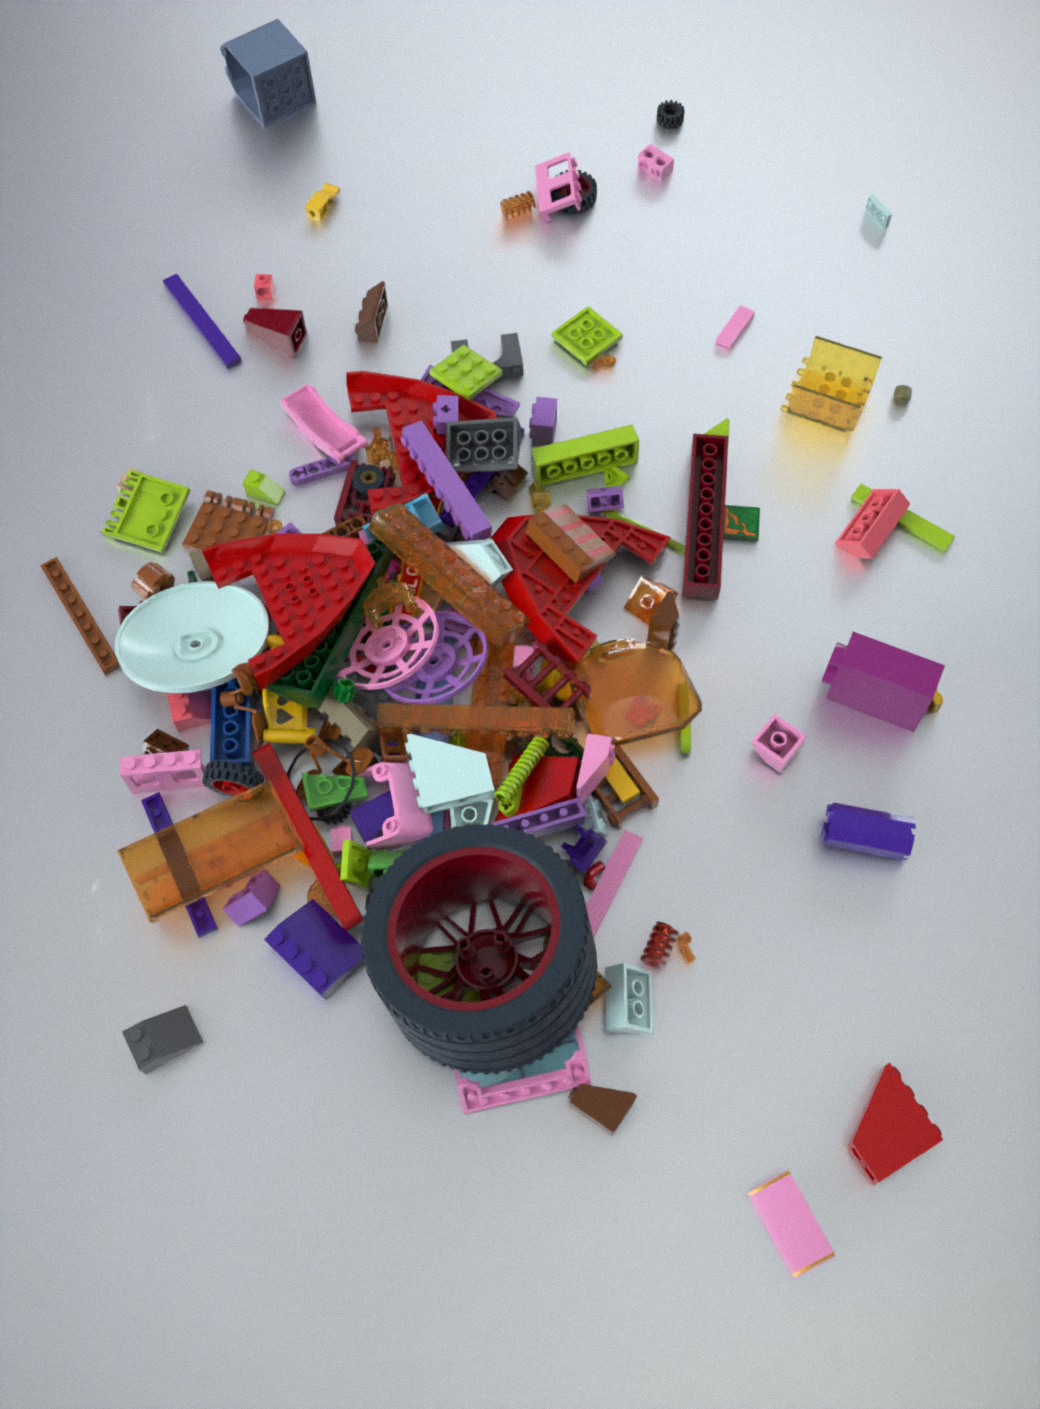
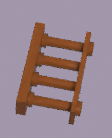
M613 738L612 745H615V757L640 791V798L616 812L610 804L618 799L616 793L613 792L605 797L599 789L608 783L605 778L593 790L592 794L601 802L602 808L608 815L607 818L610 824L620 830L623 826L622 818L643 805H648L653 810L658 806L659 798L615 738Z

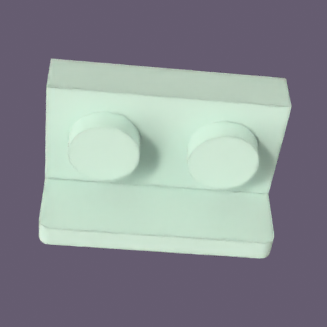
M589 795L582 804L586 818L584 824L580 826L587 831L591 828L599 835L605 837L608 835L606 830L608 825L602 817L601 811L603 808L601 802Z

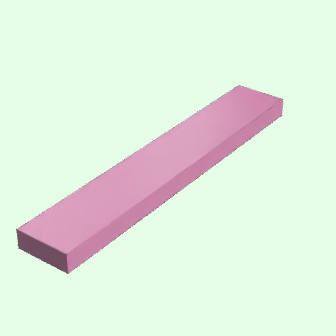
M624 830L586 905L593 937H595L643 840L642 837L627 830Z

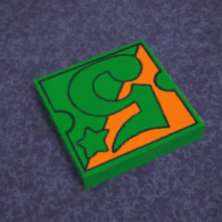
M725 505L723 538L758 541L760 508Z

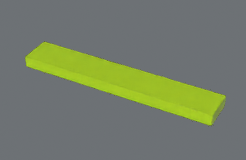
M860 484L852 494L851 499L862 505L872 489ZM908 509L896 524L944 552L955 538L953 534Z

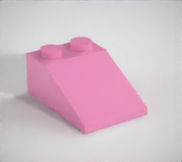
M594 734L587 735L576 788L577 798H580L582 804L609 772L610 765H614L615 745H612V737Z

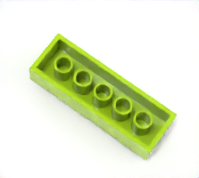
M632 424L531 449V471L536 486L539 488L612 470L615 466L620 468L638 463L639 438Z

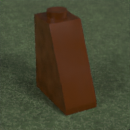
M581 1084L579 1088H573L568 1098L570 1099L569 1107L613 1136L635 1102L637 1095L632 1092Z

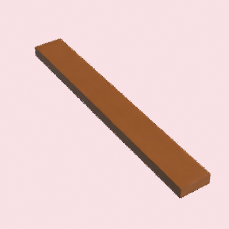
M55 557L41 564L40 566L103 673L107 675L121 667L115 653L58 558Z

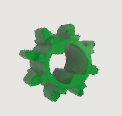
M343 677L338 679L337 683L333 682L331 688L333 699L344 704L349 702L351 698L354 699L356 694L354 682L349 678Z

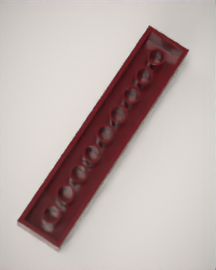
M693 433L681 596L708 599L719 598L729 436Z

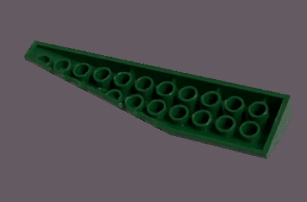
M385 522L374 534L372 542L366 544V547L375 565L342 619L309 656L266 687V690L302 706L320 709L374 603L397 546L403 524Z

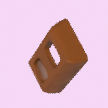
M379 729L383 761L405 763L409 758L405 746L407 742L405 729ZM386 741H398L399 745L387 746ZM390 753H399V754H400V755H390V756H388V754H390Z

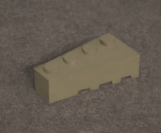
M330 688L323 704L318 709L319 712L323 715H328V721L342 729L339 733L344 738L351 739L352 742L350 744L354 748H370L379 736V729H381L379 722L372 717L369 718L361 706L352 703V698L345 704L334 700L332 696L333 691Z

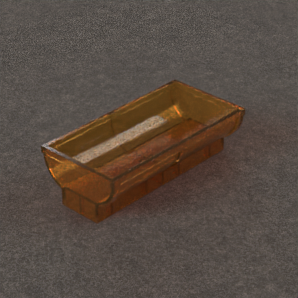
M268 780L117 851L149 922L154 924L160 918L225 887L229 888L233 883L291 855L303 852L305 846L271 780Z

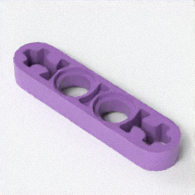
M351 454L344 459L341 465L330 456L295 467L289 472L290 481L294 485H302L346 471L350 465V462H347L346 459H349V461L351 459L355 460V456ZM330 463L335 464V467L331 469L326 466ZM311 469H319L316 474L310 473Z

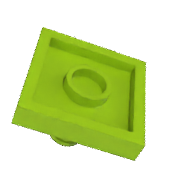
M350 839L344 840L342 862L335 864L341 875L340 880L367 891L368 880L371 878L368 864L371 853L374 851Z

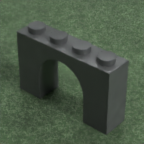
M518 334L501 335L502 356L497 361L492 362L503 370L502 376L498 379L524 375ZM467 339L451 341V352L453 353L462 345L468 347Z

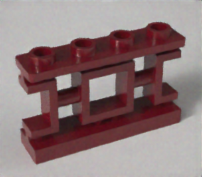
M351 459L334 515L336 526L355 516L363 517L366 524L373 521L371 514H365L366 510L371 511L369 502L358 500L360 492L356 490L353 484L354 472L358 467L365 465V463L359 465L358 460ZM382 466L381 470L385 478L382 488L391 487L392 483H395L396 473H393L392 466H388V469ZM366 475L362 478L367 480L365 484H372L376 480L372 475ZM350 503L351 508L359 509L358 512L348 511Z

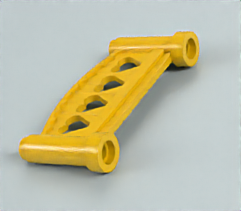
M267 635L266 647L273 649L284 644L280 635ZM266 689L262 690L264 713L268 725L267 729H263V741L268 743L305 744L306 739L310 735L315 734V728L307 727L308 707L293 701L282 706L278 705L277 700L279 697L277 694ZM282 709L294 718L283 724H278L276 719L279 716L276 711Z

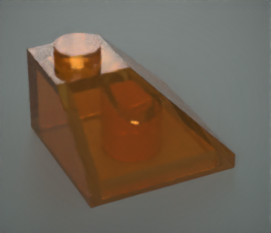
M641 576L624 608L649 624L650 618L668 591L672 592L674 600H676L679 593L664 583Z

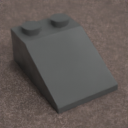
M186 1005L143 1020L122 1031L138 1069L144 1074L155 1070L204 1042Z

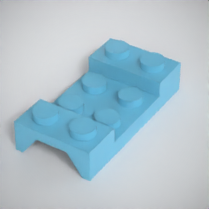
M427 493L362 526L371 543L372 537L385 522L403 524L395 550L425 534L431 536L445 528Z

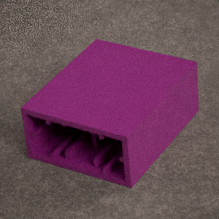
M853 631L848 645L836 643L821 682L831 685L826 699L915 732L934 698L945 665Z

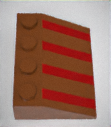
M566 504L542 510L529 519L525 531L575 583L616 554Z

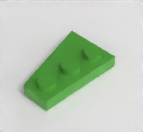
M301 773L309 811L312 812L341 804L350 788L352 776L340 775L338 777L327 776L326 774L309 775L308 773ZM355 776L354 788L346 803L369 798L364 777Z

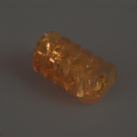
M526 191V193H520V196L515 195L514 198L511 196L508 200L505 198L500 201L501 212L506 220H508L509 214L514 218V213L520 216V211L526 214V209L532 212V207H536L531 191Z

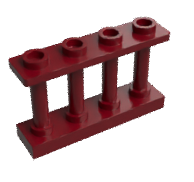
M535 640L533 642V649L535 651L516 669L512 670L507 666L502 671L503 677L559 729L564 724L563 714L582 695L587 699L591 697V687L585 681L581 682L571 668L567 669L557 655L553 656L543 642L539 643ZM542 656L549 664L530 682H525L521 678V674ZM556 669L563 677L544 695L536 693L535 687ZM570 682L577 690L561 706L553 709L549 705V700Z

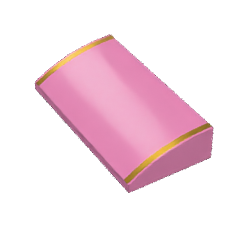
M789 1170L747 1192L793 1279L836 1256Z

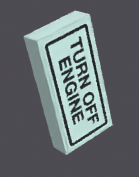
M874 194L869 195L866 209L883 228L888 227L892 213Z

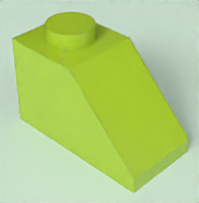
M251 469L243 481L247 496L277 506L286 493L269 476Z

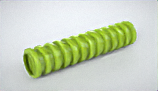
M535 736L533 741L527 746L520 759L511 769V772L508 773V776L495 792V797L498 801L510 804L511 799L517 794L521 785L524 784L530 772L533 771V768L548 749L549 744L544 738Z

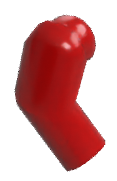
M598 861L586 871L583 885L587 886L589 890L596 887L597 882L594 878L605 869V864L602 861Z

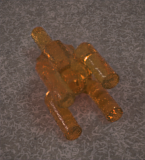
M373 428L374 438H372L370 445L365 447L368 463L376 465L381 469V461L388 458L390 466L393 467V470H396L398 468L396 453L389 450L388 440L385 437H381L380 428Z

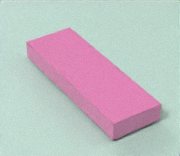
M740 305L716 338V343L731 349L754 317L755 312Z

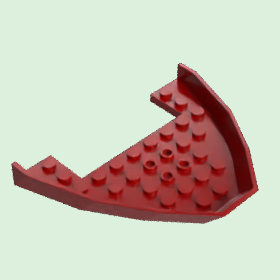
M369 371L346 372V388L351 413L386 409L402 486L367 490L372 520L374 521L426 493L429 498L436 495L434 487L429 485L424 472L419 470L417 461L411 458L409 449L402 444L401 436L402 428L422 421L446 456V434H437V427H433V416H437V413H433V402L437 403V395L458 396V421L497 419L496 412L471 399L468 401L456 392L419 379ZM457 473V474H458L459 477H461V476L464 475L465 473Z
M535 515L507 517L490 538L513 569L501 583L520 620L540 643L543 642L549 648V652L553 656L557 655L563 661V665L567 669L571 668L575 671L578 663L598 635L567 616V614L608 561L575 583L525 533L529 519ZM577 515L614 552L622 545L651 565L661 551L665 550L671 538L670 536L617 519Z
M275 533L219 543L202 550L218 589L251 575L254 576L284 642L283 645L248 659L261 691L314 651L342 619L375 565L363 539L328 534Z

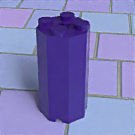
M835 802L832 805L827 804L825 813L827 820L823 822L821 834H823L822 842H825V845L901 860H907V856L911 855L915 834H912L911 828H916L914 817Z

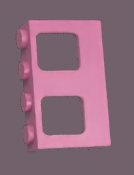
M570 152L535 165L539 212L546 223L552 221L551 213L575 204L577 210H581L580 202H582V197L579 193L581 187L578 181L580 177L576 169L578 162L575 157H572ZM568 161V172L549 179L550 167ZM570 184L571 195L552 202L551 191Z
M201 749L120 757V776L132 794L206 787L202 783L206 766H203L201 762Z

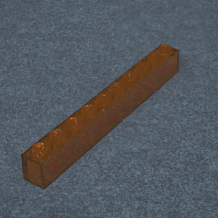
M378 703L376 726L382 729L383 733H394V730H401V733L413 734V731H420L421 734H432V731H436L442 735H451V732H459V735L469 736L471 733H478L480 736H490V733H498V736L509 737L510 734H517L518 737H529V734H537V737L548 738L549 735H557V738H569V735H574L575 710L573 708Z

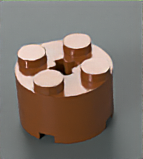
M149 562L136 573L138 575L137 580L133 579L132 590L146 600L156 593L174 587L175 578L158 563Z

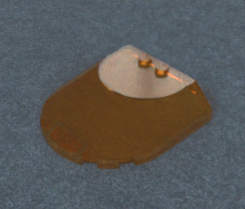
M624 638L604 642L591 648L590 654L580 660L574 671L581 682L585 681L591 687V697L589 699L582 695L575 702L586 735L594 734L612 737V745L615 746L682 730L702 711L701 699L680 658L672 650L666 651L661 648V644L647 640L646 643L636 642L635 638ZM570 683L572 695L577 689Z

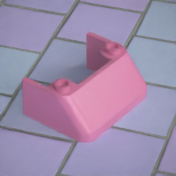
M381 762L367 767L361 774L357 775V777H364L365 783L368 785L389 781L395 816L388 818L383 824L384 836L366 842L367 847L375 851L379 849L391 851L430 836L433 831L431 813L425 815L423 808L419 809L417 797L420 796L419 790H415L413 778H416V774L411 772L409 763Z

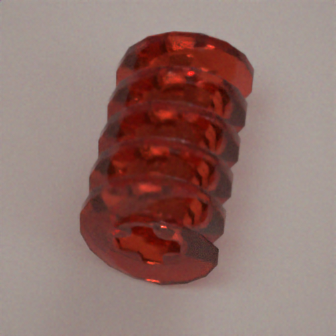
M657 921L655 922L656 925L653 926V932L649 936L651 940L647 941V947L644 948V955H641L640 960L652 968L660 969L659 965L667 964L662 958L670 957L666 950L673 949L668 943L676 942L672 935L678 936L679 932L672 926Z

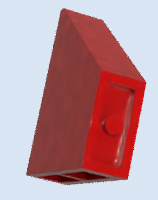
M513 755L512 761L508 766L509 772H511V769L520 759L521 755ZM542 756L526 781H524V784L521 785L522 795L519 809L513 816L577 798L576 788L582 764L579 758ZM499 809L494 822L510 817L505 816Z
M890 1062L881 1069L848 1143L849 1149L873 1185L881 1182L943 1141L941 1137L942 1132L936 1124H932L927 1117L928 1112L925 1107L918 1104L914 1098L913 1090L910 1086L904 1084L901 1079V1073Z

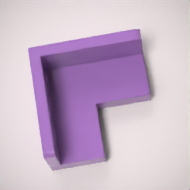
M263 869L250 877L243 890L229 897L223 907V911L240 926L269 909L280 888V884L266 869Z

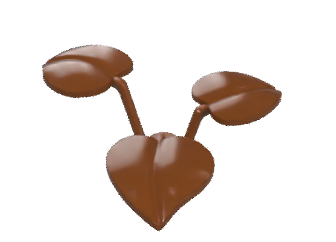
M241 663L231 670L237 677L241 688L221 692L220 701L223 707L234 706L235 710L241 709L253 712L252 723L257 739V747H260L264 742L263 729L268 728L265 716L262 712L258 713L257 709L240 706V704L244 702V695L249 696L256 689L257 695L261 697L262 691L254 677L251 666L248 663Z
M326 718L319 735L312 734L305 741L304 745L311 751L310 756L317 767V770L313 769L307 773L309 775H319L322 773L316 756H324L328 751L348 763L346 773L352 776L350 759L329 748L333 743H325L321 740L334 739L338 741L341 737L339 732L342 729L332 725ZM358 748L352 753L356 776L368 767L374 756L373 752L368 748ZM301 778L296 792L299 798H306Z

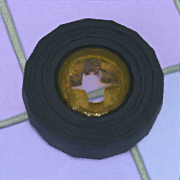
M362 465L356 469L353 475L354 487L364 495H367V490L382 488L385 482L383 471L376 465Z

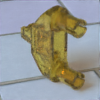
M382 576L376 579L378 587L373 589L366 599L363 611L365 616L369 618L371 627L378 629L377 622L380 627L383 626L381 613L401 603H404L407 612H413L411 606H413L414 610L418 608L414 599L415 591L412 586L406 583L393 581L387 583Z

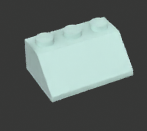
M626 963L605 967L606 1031L617 1034H653L652 971Z

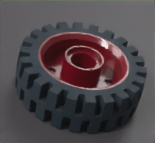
M578 170L580 177L578 181L581 187L579 193L582 197V202H580L581 210H577L574 204L563 208V213H567V211H569V214H573V212L579 214V211L584 213L585 209L590 210L594 206L597 198V183L592 178V175H587V172L584 171L582 173V170ZM570 184L551 191L552 202L570 196Z

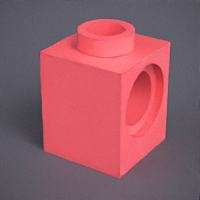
M256 274L253 287L257 300L273 301L276 288L272 274Z

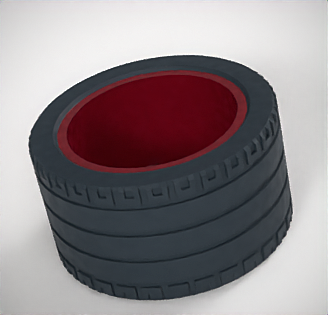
M476 823L475 825L455 826L452 829H444L442 832L434 833L428 838L421 839L422 841L413 844L409 850H405L399 858H396L392 865L388 866L385 874L379 878V883L374 886V892L369 897V904H366V915L362 919L364 925L361 926V944L363 946L361 951L366 972L372 986L409 1042L411 1041L412 1045L424 1056L428 1055L430 1060L436 1061L444 1067L447 1065L450 1069L461 1070L463 1073L469 1071L472 1074L484 1073V1075H489L492 1072L495 1074H500L501 1071L512 1072V1069L517 1068L519 1070L524 1065L534 1064L533 1061L537 1059L539 1061L542 1060L544 1055L547 1053L551 1054L554 1052V1048L560 1047L562 1042L571 1036L572 1030L575 1031L577 1029V1024L583 1020L584 1012H587L589 1008L588 1005L593 998L592 991H595L596 970L598 969L596 946L583 892L572 869H569L567 862L561 859L558 852L554 853L553 848L546 846L541 839L537 840L532 834L527 835L522 830L517 831L513 827L506 828L499 824L495 826L493 824L481 825ZM493 899L519 903L504 926H502ZM488 900L496 928L482 929L475 932L478 901ZM471 903L467 933L451 920L448 915ZM527 906L528 908L515 931L508 932L523 908ZM533 910L550 924L547 927L521 933ZM444 919L463 938L457 941L440 922ZM436 926L454 944L423 948L428 936ZM545 934L550 935L547 948L532 958L518 953L517 945L544 937ZM424 953H432V955L442 953L456 954L455 964L449 972L418 963L420 955ZM523 969L531 970L533 972L531 975H529ZM418 971L431 974L445 981L427 991L418 984ZM513 980L520 983L516 988L504 994L502 989ZM455 983L453 990L440 997L436 996L437 993ZM470 989L480 993L481 1001L461 1002L463 996ZM494 992L496 998L490 999V993Z

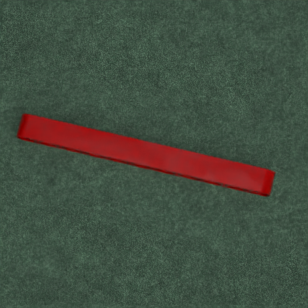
M267 743L252 751L344 930L348 931L363 922V917L344 881L340 880L341 875L272 745Z

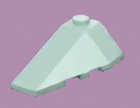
M487 799L450 808L452 828L455 826H465L466 824H490L495 800Z

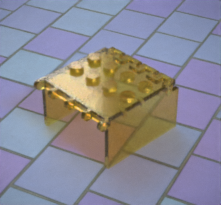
M815 336L810 357H803L802 363L807 365L806 368H798L797 374L802 377L799 382L792 381V392L787 393L785 397L789 400L788 406L782 405L780 410L845 433L847 430L854 431L875 381L882 357Z

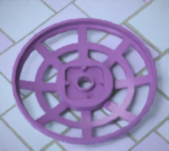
M453 611L434 612L439 624V635L432 654L424 665L414 673L413 677L406 681L403 680L400 684L393 687L383 688L386 693L402 703L428 705L445 701L465 690L478 677L488 656L487 638L481 626L474 619ZM429 617L424 624L431 623V618ZM446 621L461 622L471 627L464 636L445 630ZM406 622L400 627L406 631L413 624ZM434 631L425 634V641L433 638ZM477 633L482 641L483 653L473 656L469 640ZM413 635L409 637L410 644L419 643V637L417 639ZM444 638H454L458 642L451 647L449 644L444 643ZM465 646L468 657L457 659L456 653ZM428 648L422 649L417 659L409 668L413 667L423 657ZM408 651L407 654L402 658V660L405 663L408 662L405 661V659L411 651ZM433 661H438L436 664L431 665ZM480 661L472 675L462 683L461 680L468 673L471 665ZM396 663L393 664V665H391V666H389V667H396V669L399 668V667L396 665ZM466 665L457 678L452 675L457 666ZM384 678V679H379V682H380V683L386 681L385 678ZM444 679L449 682V684L443 687L433 689L436 682ZM419 680L427 683L425 690L414 688L411 685ZM453 686L455 687V689H453L450 692H447L437 697L430 698L431 694H437L445 690H448ZM406 689L412 693L420 694L422 697L421 699H409L395 693Z

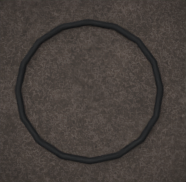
M334 739L321 740L343 748L350 758L352 769L350 788L343 802L332 812L321 817H310L312 821H321L335 815L346 804L354 788L356 769L353 756L345 745ZM304 747V748L294 757V759H293V761H292V763H291V765H290V767H289V769H288V771H287V775H288L289 779H290L291 771H292V769H293V767H294V765H295L297 759H298L308 748Z

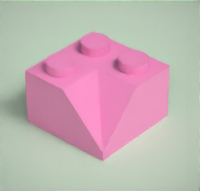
M774 713L751 743L763 761L781 773L802 748L807 736Z

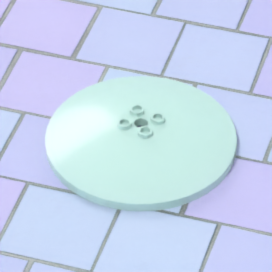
M215 581L186 583L156 593L134 608L124 619L117 632L115 652L124 673L135 683L145 688L165 693L202 691L232 680L236 677L231 671L235 666L241 663H248L250 665L248 659L262 654L267 645V635H270L269 618L262 602L244 588L230 584L218 589Z

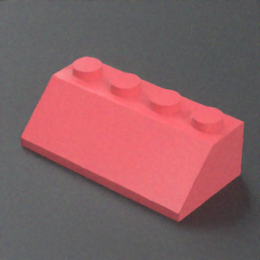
M873 489L835 544L858 558L872 559L886 541L890 532L895 528L902 515L905 514L910 505L909 501L900 489Z
M210 689L191 693H168L172 720L178 732L211 724L212 699Z

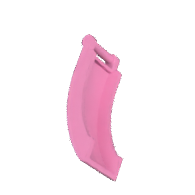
M306 384L280 400L285 411L308 439L324 453L334 458L339 464L359 449L369 446L366 438L361 436L355 427L341 419L326 404L315 387Z

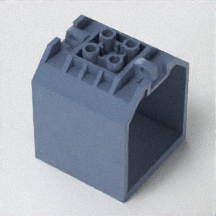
M275 19L225 42L220 47L221 54L226 61L225 71L236 95L264 128L317 103L308 51L279 19Z

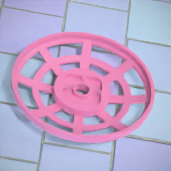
M389 594L375 598L370 611L388 604H395L394 614L384 615L375 620H372L369 615L365 620L366 626L359 632L350 649L352 666L343 670L340 669L337 676L347 679L346 675L357 672L371 680L368 684L354 682L355 688L375 690L400 683L418 671L432 654L439 635L437 617L424 600L409 594ZM403 603L415 605L425 612L418 620L410 615L402 614ZM430 617L434 626L432 640L425 641L422 625ZM393 620L392 625L380 629L377 627V625L383 622ZM400 620L413 624L406 631L399 627ZM418 630L419 643L410 644L409 637ZM371 631L372 634L367 639L366 644L360 643L367 632ZM428 648L423 657L413 667L409 668L417 659L422 649ZM357 650L365 651L367 658L357 663ZM416 650L407 663L402 660L408 651ZM371 663L378 666L375 674L366 672L362 668ZM396 663V665L399 667L398 669L392 672L383 674L385 667L391 666ZM400 672H403V674L396 678L378 683L379 679L392 677L396 674H399Z

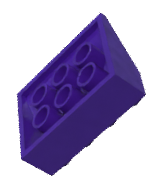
M314 899L279 923L264 939L326 1000L364 960L361 951L363 946L345 931Z

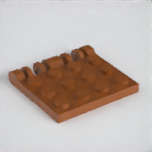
M207 490L204 501L182 546L183 548L202 553V550L219 543L263 536L275 514V508L270 506L265 508L264 505L260 504L256 515H253L255 509L254 502L250 501L248 503L247 500L237 497L233 499V497L228 495L224 500L223 506H220L223 494H216L215 491Z

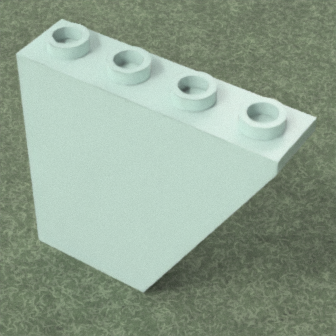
M492 539L436 543L424 549L460 604L469 607L477 605L513 571Z
M413 734L407 735L408 742L405 743L407 754L412 756V760H409L411 772L416 774V778H413L415 790H419L420 796L417 797L419 809L423 808L425 815L495 798L494 786L485 753Z

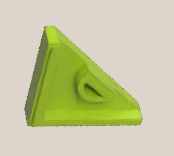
M616 466L612 470L605 471L606 487L621 485L623 487L630 480V476Z

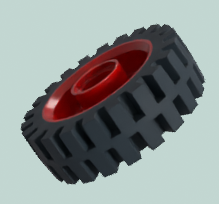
M217 760L207 763L202 783L204 786L209 787L208 789L214 790L217 793L221 792L223 795L253 799L261 794L264 776L261 772L256 771L254 768H249V766H242L240 763L234 764L231 761L227 763L226 761L221 760L220 762Z

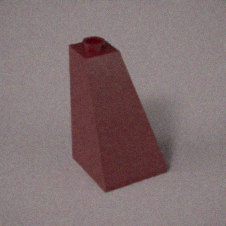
M250 308L243 317V323L247 332L295 359L307 336L303 311Z

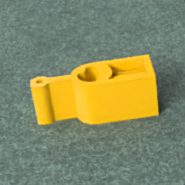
M325 183L321 191H316L305 205L307 217L321 222L331 209L334 198L340 193V188Z

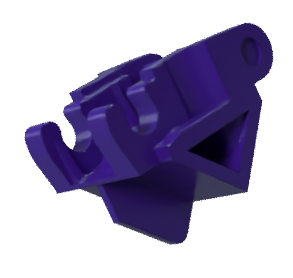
M577 824L574 830L581 835L575 846L564 842L561 848L570 855L569 862L579 871L585 873L608 841L591 828L587 831Z

